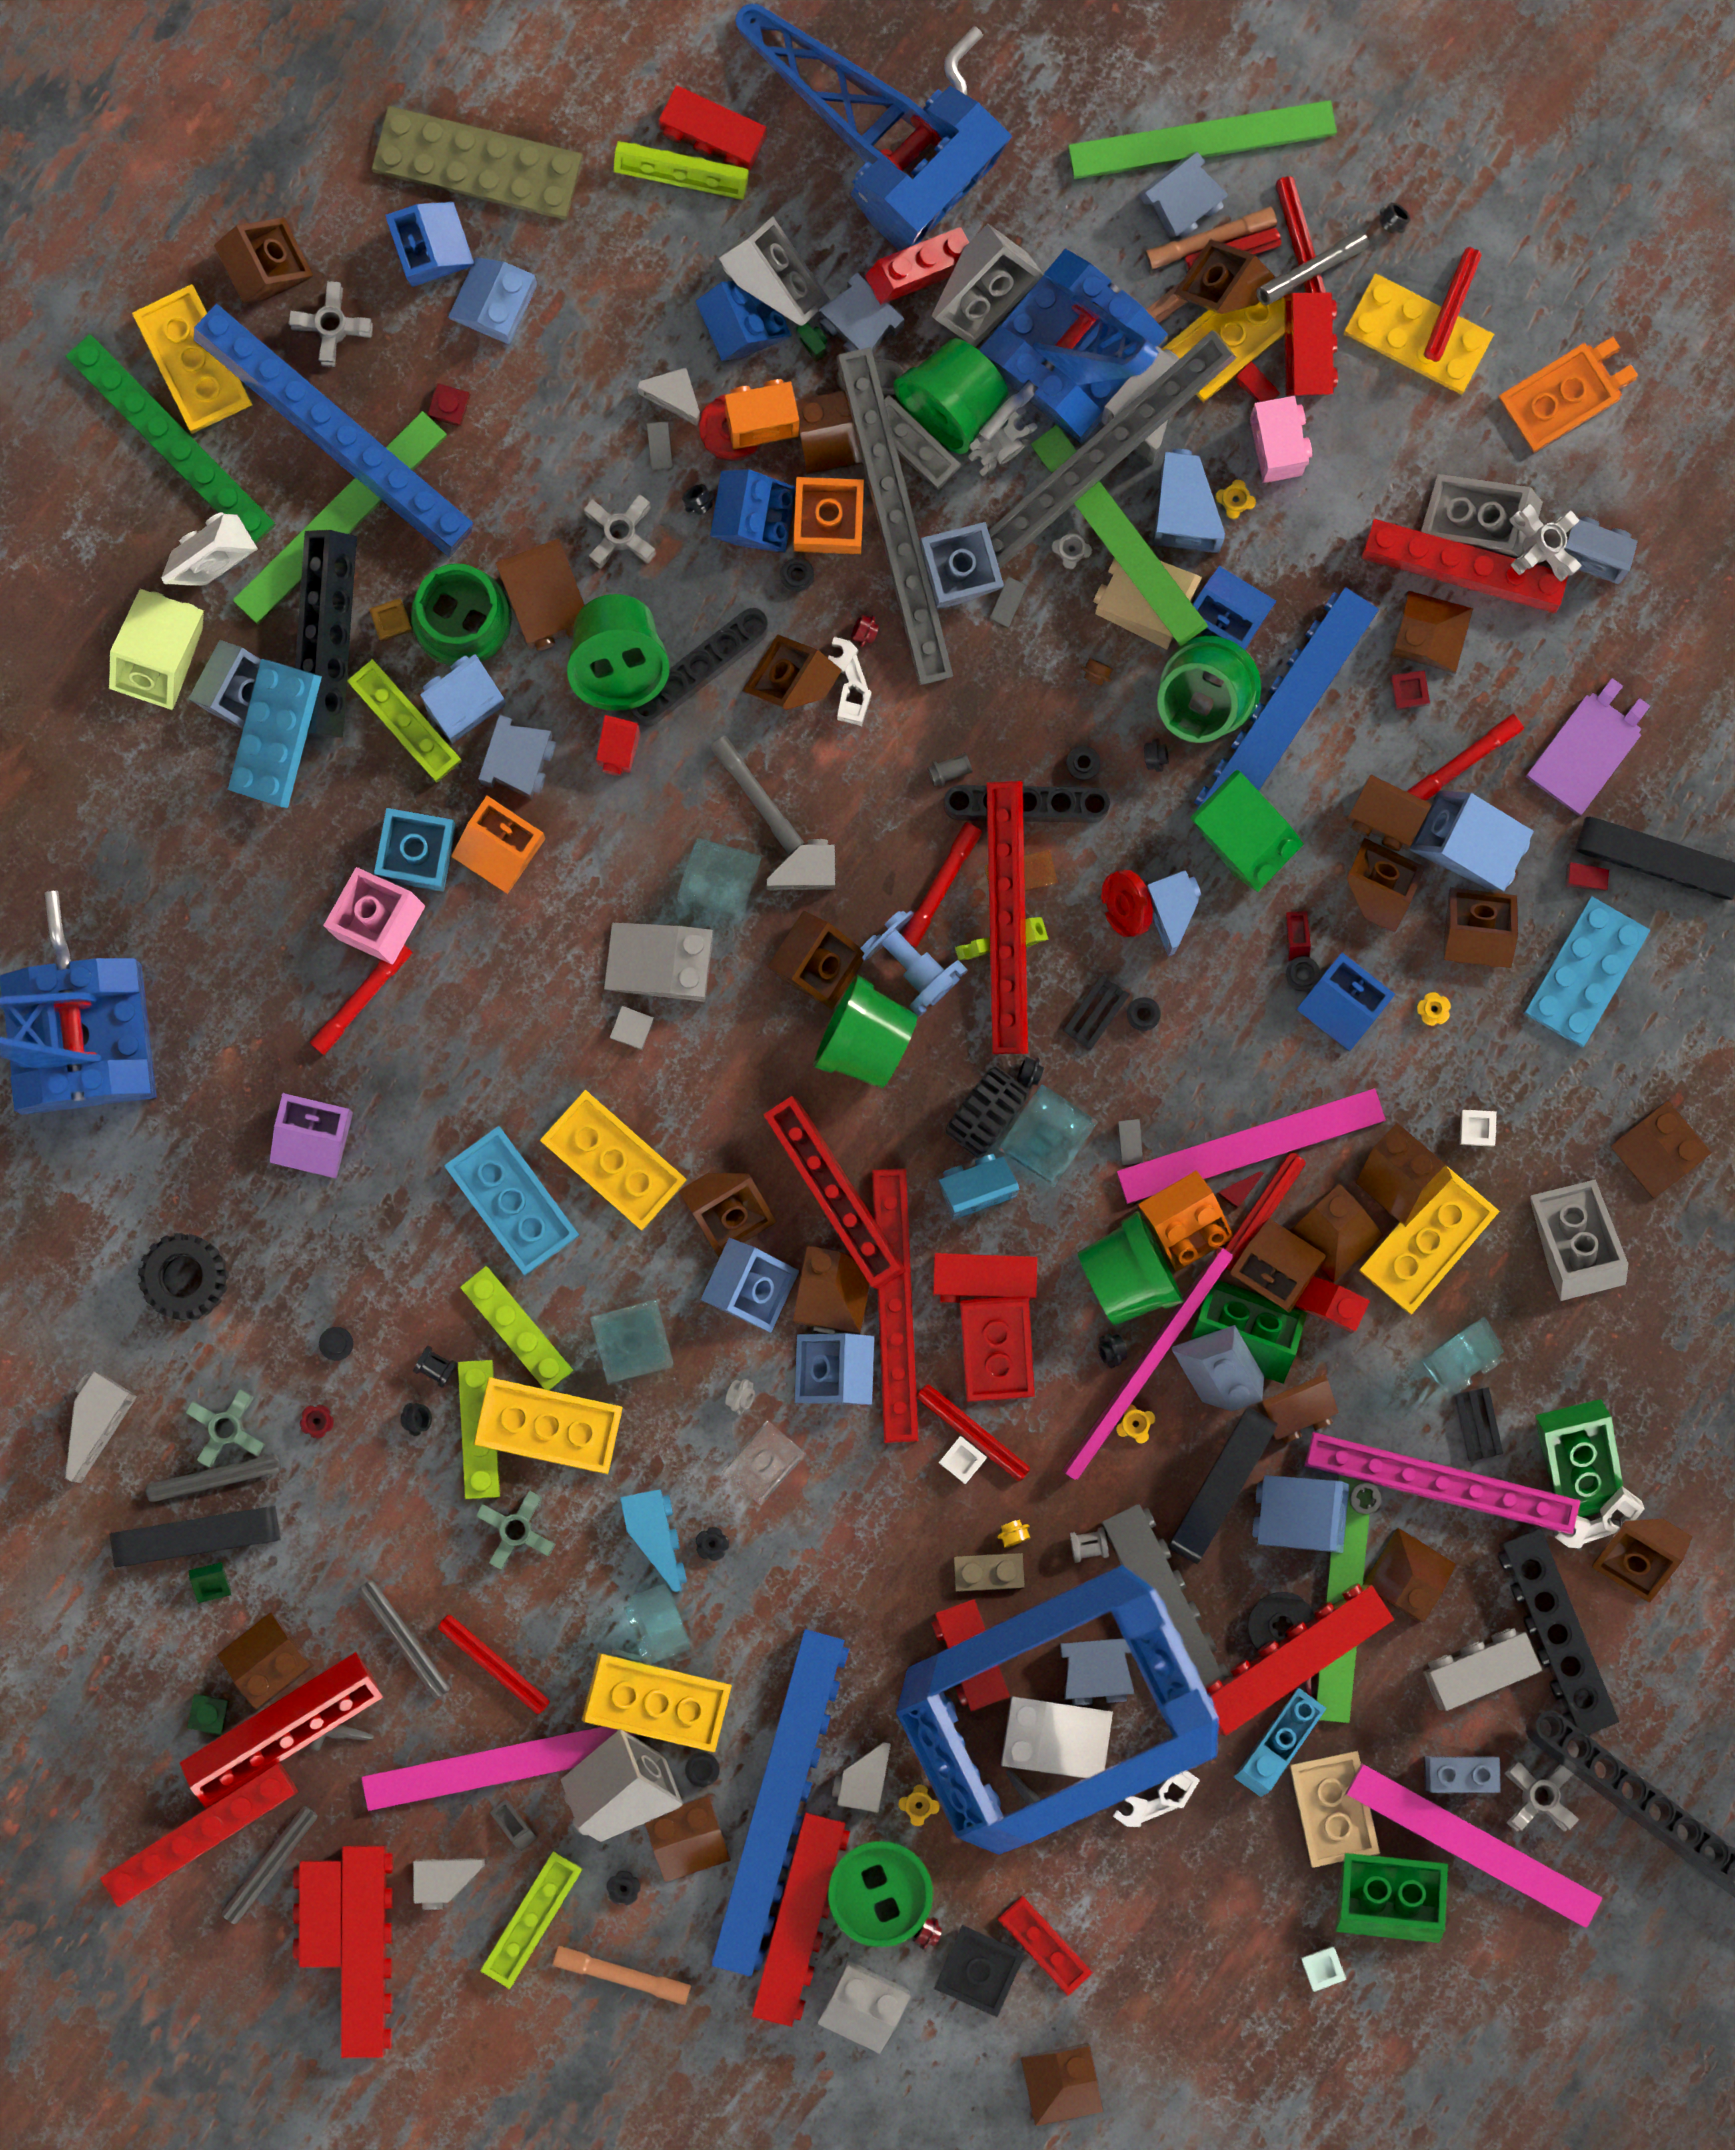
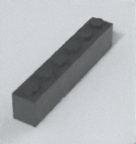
M1137 1504L1102 1521L1101 1524L1120 1564L1155 1588L1159 1597L1164 1601L1167 1607V1614L1174 1628L1182 1637L1183 1646L1191 1662L1194 1663L1198 1670V1677L1203 1687L1216 1679L1222 1682L1228 1678L1230 1674L1224 1663L1217 1665L1212 1654L1217 1648L1209 1632L1202 1634L1197 1621L1202 1618L1194 1601L1187 1603L1182 1593V1590L1187 1587L1179 1570L1177 1569L1172 1572L1166 1560L1172 1556L1164 1539L1162 1538L1157 1541L1151 1529L1157 1525L1148 1507L1142 1510L1140 1504Z

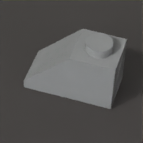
M811 839L808 840V845H800L767 878V890H835V845H828V840Z
M882 1742L845 1768L842 1777L835 1776L832 1796L838 1797L837 1805L879 1812L891 1743Z
M485 1858L418 1859L413 1861L414 1903H422V1909L424 1910L443 1909V1903H449L485 1866Z

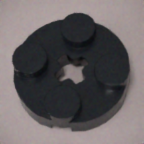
M1275 1592L1259 1599L1249 1614L1247 1624L1248 1634L1254 1648L1259 1650L1273 1640L1279 1643L1288 1636L1286 1631L1284 1636H1278V1630L1273 1629V1622H1278L1280 1616L1286 1617V1623L1292 1624V1626L1301 1621L1306 1624L1314 1619L1316 1616L1309 1604L1300 1596L1289 1592Z

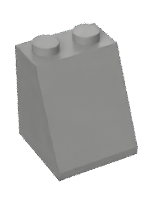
M1157 346L1156 348L1159 353L1155 361L1145 372L1139 376L1130 377L1106 404L1101 422L1107 425L1172 367L1179 360L1178 356L1169 349L1163 351ZM1168 420L1134 449L1151 464L1157 460Z
M621 1729L561 1779L565 1791L564 1799L572 1810L575 1828L582 1835H590L600 1842L674 1811L683 1805L665 1756Z
M847 1960L817 2024L877 2053H881L894 2032L910 1999V1990Z

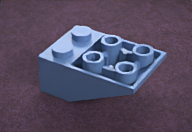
M476 654L470 658L463 656L450 667L452 672L442 679L440 676H437L430 680L423 687L425 692L420 695L429 715L451 744H454L506 705L504 697Z

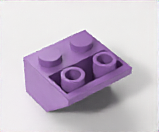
M283 1093L274 1125L270 1163L336 1179L353 1112L347 1108Z

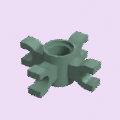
M240 1389L227 1412L214 1414L192 1401L186 1414L208 1426V1432L211 1437L197 1461L212 1468L224 1445L233 1443L259 1456L266 1444L244 1432L240 1421L254 1399L253 1396ZM224 1419H230L234 1424V1432L228 1438H221L217 1433V1426Z
M529 1490L517 1514L507 1517L482 1504L476 1516L497 1527L502 1538L499 1547L489 1562L490 1564L503 1570L515 1546L527 1544L541 1553L550 1556L556 1544L533 1532L530 1519L543 1497ZM514 1520L521 1521L525 1526V1534L519 1540H512L507 1535V1526Z

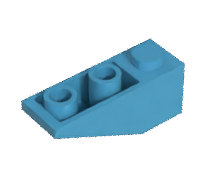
M658 1489L620 1497L627 1532L674 1592L682 1591L681 1584L687 1583L683 1562L676 1563L674 1550L680 1549L677 1530H670L667 1516L673 1515L670 1496H663L662 1490Z
M1298 1688L1233 1777L1258 1796L1262 1797L1267 1794L1327 1708Z

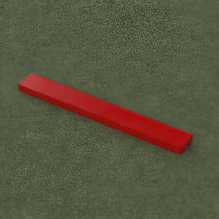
M1023 781L987 782L992 1054H1028Z
M906 1168L872 1170L874 1220L906 1269L904 1273L877 1289L884 1443L918 1442Z

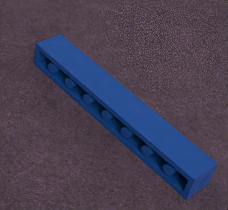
M1346 587L1340 595L1336 592L1332 594L1323 608L1328 614L1322 623L1318 620L1314 621L1305 635L1310 641L1304 650L1296 648L1287 662V665L1292 668L1285 678L1278 675L1268 690L1273 696L1266 706L1260 702L1250 717V720L1254 722L1248 733L1243 730L1240 732L1231 748L1236 750L1229 761L1224 758L1212 774L1217 780L1211 789L1204 786L1194 801L1195 804L1200 807L1236 769L1258 791L1260 790L1379 611L1377 607Z

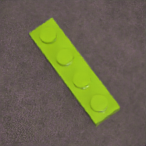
M621 141L617 143L614 159V172L740 200L745 198L749 169Z
M373 659L347 680L348 684L436 783L462 762L460 757Z
M487 1266L460 1287L545 1390H552L574 1371Z
M493 1360L458 1362L465 1499L500 1497L498 1451L473 1445L487 1379L489 1377L494 1378Z
M552 1852L480 1970L481 1972L509 1989L512 1987L583 1868L559 1853Z

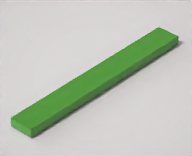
M1331 100L1070 144L1068 145L1073 178L1077 180L1177 163L1188 154L1198 152L1202 158L1336 136L1337 130Z
M422 411L386 448L413 471L447 437V434ZM355 478L233 599L234 603L258 625L301 583L305 531L333 530L350 534L382 502L381 498Z
M1055 425L1030 444L1051 474L1077 452L1058 425ZM1098 481L1074 503L1179 645L1183 646L1207 628V623L1102 483Z
M1338 1475L1337 1481L1349 1484L1343 1553L1330 1552L1325 1604L1331 1602L1332 1605L1343 1599L1341 1593L1356 1583H1359L1360 1586L1363 1585L1370 1515L1357 1513L1353 1510L1349 1501L1350 1492L1353 1488L1367 1482ZM1364 1489V1493L1359 1491L1356 1496L1360 1500L1359 1506L1366 1509L1367 1504H1371V1491L1368 1489ZM1357 1646L1318 1672L1316 1701L1327 1708L1319 1720L1349 1723Z

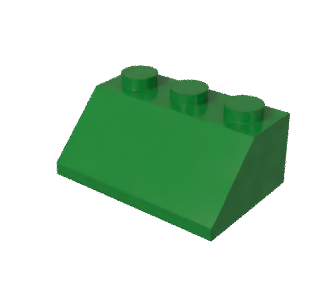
M1217 1280L1202 1301L1189 1341L1235 1325L1263 1373L1264 1378L1284 1384L1296 1356L1308 1312L1293 1307L1289 1313L1266 1297Z
M1345 1853L1337 1900L1336 1932L1439 1943L1445 1932L1448 1864Z

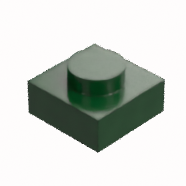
M806 322L796 328L797 339L815 363L827 355L825 344L828 343V340L817 326L812 329L809 323Z
M222 1562L188 1570L189 1580L198 1603L231 1595V1586Z
M194 1694L187 1728L222 1735L229 1700Z

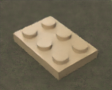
M1358 1751L1289 1765L1312 1868L1342 1862L1345 1853L1370 1856L1380 1854L1370 1808L1345 1794L1361 1765Z

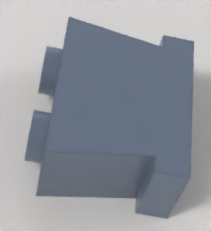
M1198 152L1188 154L1138 193L1145 205H1153L1169 237L1180 235L1183 238L1198 227L1195 221L1204 214L1207 217L1214 215L1224 206L1221 201L1229 196L1200 167L1205 161Z
M858 273L848 281V288L845 292L819 309L820 326L831 337L837 335L845 343L842 347L847 353L871 347L874 354L889 332L895 337L904 328V318L888 302L880 305L870 285Z
M499 715L479 776L480 784L494 788L495 782L532 800L534 793H541L546 774L541 773L545 760L551 761L555 751L556 742L551 741L553 737L551 731L514 726L511 718Z
M1112 1639L1060 1643L1061 1657H1068L1064 1699H1072V1705L1093 1704L1092 1697L1106 1696L1107 1703L1127 1701V1694H1134L1124 1654L1131 1652L1126 1640Z
M1424 1756V1791H1431V1793L1500 1792V1758L1494 1756Z

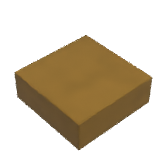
M401 598L369 608L380 642L412 631Z

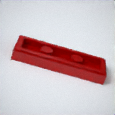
M1023 1895L997 1918L1067 1996L1093 1973Z

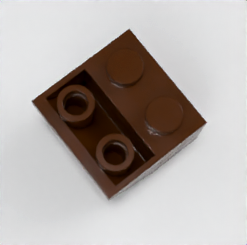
M1269 1218L1248 1244L1230 1274L1290 1313L1327 1255Z

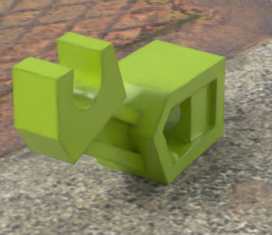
M1042 917L1025 919L1026 948L1049 940ZM990 937L971 941V944L955 947L958 960H968L990 953Z

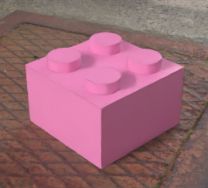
M1295 396L1255 403L1250 416V423L1262 482L1267 483L1302 476L1306 465H1309V458L1312 457L1309 437L1303 438L1302 425L1306 424L1303 406L1296 404Z
M356 867L323 926L339 941L393 965L425 905L411 891Z

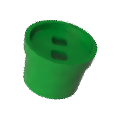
M958 338L950 339L918 367L908 369L894 381L893 385L896 397L903 409L944 448L957 454H965L970 449V444L979 437V430L1008 397L1006 382L992 362L974 346Z
M447 564L430 572L420 584L413 600L411 626L418 644L431 658L448 666H452L463 656L470 658L474 654H476L481 663L488 660L503 646L511 628V607L505 591L491 576L466 564ZM443 594L450 596L458 602L452 616L448 619L441 617L433 611L438 599ZM473 610L487 617L477 634L463 628L464 621Z
M622 594L600 596L585 604L578 612L574 621L573 644L568 657L567 677L572 690L584 702L600 709L614 711L636 708L655 698L664 688L670 669L667 653L663 642L658 637L654 617L650 609L640 600Z
M1218 636L1193 638L1183 646L1177 647L1169 656L1164 666L1157 697L1160 717L1165 726L1183 740L1195 743L1213 741L1222 735L1236 730L1252 716L1261 696L1260 674L1251 656L1233 641ZM1204 671L1212 673L1223 680L1224 683L1216 685L1206 680L1203 676ZM1195 692H1200L1213 699L1214 704L1209 714L1204 715L1190 707V701Z
M856 975L844 992L828 1023L816 1051L813 1067L829 1073L835 1070L883 1089L893 1075L906 1050L916 1026L918 1015L874 990L872 983Z
M1138 1211L1122 1220V1226L1077 1252L1092 1289L1114 1326L1162 1306L1164 1309H1168L1184 1303L1166 1260Z
M870 1842L851 1850L835 1867L829 1883V1906L838 1926L853 1940L872 1947L894 1946L911 1938L926 1922L933 1902L932 1881L923 1862L909 1849L891 1842ZM875 1865H881L886 1874L887 1882L876 1888L867 1889L861 1876L862 1871ZM890 1897L894 1898L900 1911L899 1916L886 1922H880L874 1910L875 1903Z

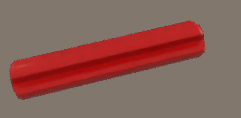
M1271 228L1225 244L1256 255L1278 248L1282 242L1277 228ZM1202 251L1185 257V265L1188 272Z

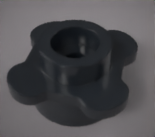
M1110 1333L1099 1337L1098 1352L1102 1361L1107 1363L1111 1369L1115 1365L1120 1366L1121 1361L1127 1359V1349L1123 1339L1118 1334L1112 1336Z

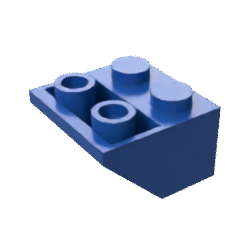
M454 202L416 204L385 215L405 276L411 287L475 266Z
M734 280L720 282L695 301L722 361L744 358L792 336L783 314L737 286Z
M750 469L721 471L710 536L737 546L785 553L796 487Z
M1219 566L1193 604L1208 625L1200 634L1226 638L1238 644L1246 651L1275 605L1276 600Z
M1341 952L1296 1010L1350 1052L1396 994Z

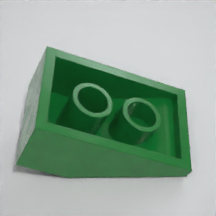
M1237 769L1190 817L1233 876L1257 893L1304 845L1290 824Z
M1598 1399L1535 1415L1540 1446L1552 1493L1580 1500L1577 1514L1579 1517L1601 1513L1600 1509L1623 1486L1612 1417L1603 1401Z

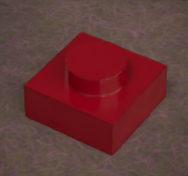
M437 383L428 416L432 419L461 427L470 399V392Z
M1425 670L1391 675L1395 710L1430 705Z

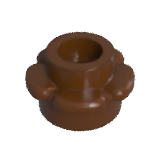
M1089 658L1086 666H1081V669L1086 672L1084 678L1097 685L1102 686L1104 681H1112L1110 676L1113 668L1100 661Z

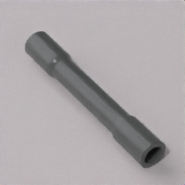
M1358 230L1337 242L1332 248L1290 272L1279 275L1258 287L1256 293L1259 301L1263 305L1268 306L1323 271L1369 247V240L1366 234Z
M724 735L710 745L711 750L725 769L733 775L766 820L772 833L788 855H791L800 845H804L805 842L789 820L784 818L745 765L742 756L728 737Z

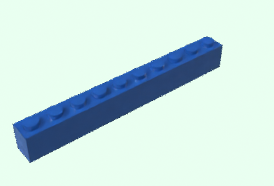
M217 303L194 327V340L350 474L381 498L384 503L445 555L450 557L468 538L473 527V522Z
M808 1629L804 1630L711 1966L750 1977L752 1976L753 1969L759 1971L761 1969L766 1951L759 1949L762 1936L770 1937L775 1917L770 1916L769 1911L772 1902L779 1903L784 1883L778 1881L781 1868L789 1869L794 1850L787 1848L791 1834L798 1836L803 1816L798 1815L797 1810L800 1801L807 1802L812 1782L806 1781L809 1767L817 1768L822 1750L815 1747L819 1734L826 1735L831 1715L824 1714L828 1700L835 1702L840 1685L839 1681L834 1680L837 1667H845L849 1648L843 1647L845 1641L843 1639Z

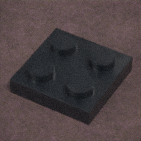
M962 1924L934 1989L998 2017L1025 1953Z

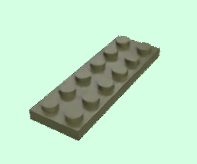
M388 106L372 171L373 173L567 220L583 154Z

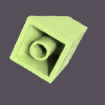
M140 589L110 651L109 689L173 710L203 630L204 610L198 609L190 603H180L166 598L158 592H148Z

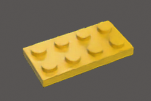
M1377 273L1374 274L1344 331V335L1463 395L1494 336L1493 333L1458 316L1441 360L1433 362L1431 359H1426L1424 351L1442 307Z
M193 284L132 313L191 434L252 405L240 379L194 340V327L207 312Z
M1284 296L1268 306L1263 305L1259 301L1257 305L1224 314L1208 310L1162 348L1163 351L1169 349L1181 359L1209 332L1214 330L1237 357L1196 394L1203 403L1238 375L1250 361L1253 362L1285 335Z
M586 1090L540 1140L641 1231L647 1227L687 1182L684 1176Z
M1449 1167L1448 1170L1452 1179L1406 1227L1399 1222L1358 1270L1410 1315L1413 1314L1500 1212Z
M489 1377L486 1383L473 1445L608 1474L623 1407Z
M598 1653L582 1721L715 1752L732 1685Z

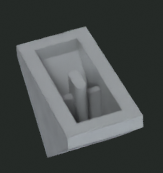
M686 368L640 381L637 386L640 396L698 426L700 411Z

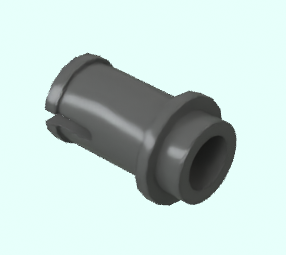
M966 753L940 763L934 761L932 766L927 767L932 784L934 786L940 784L941 787L945 786L947 781L973 773Z

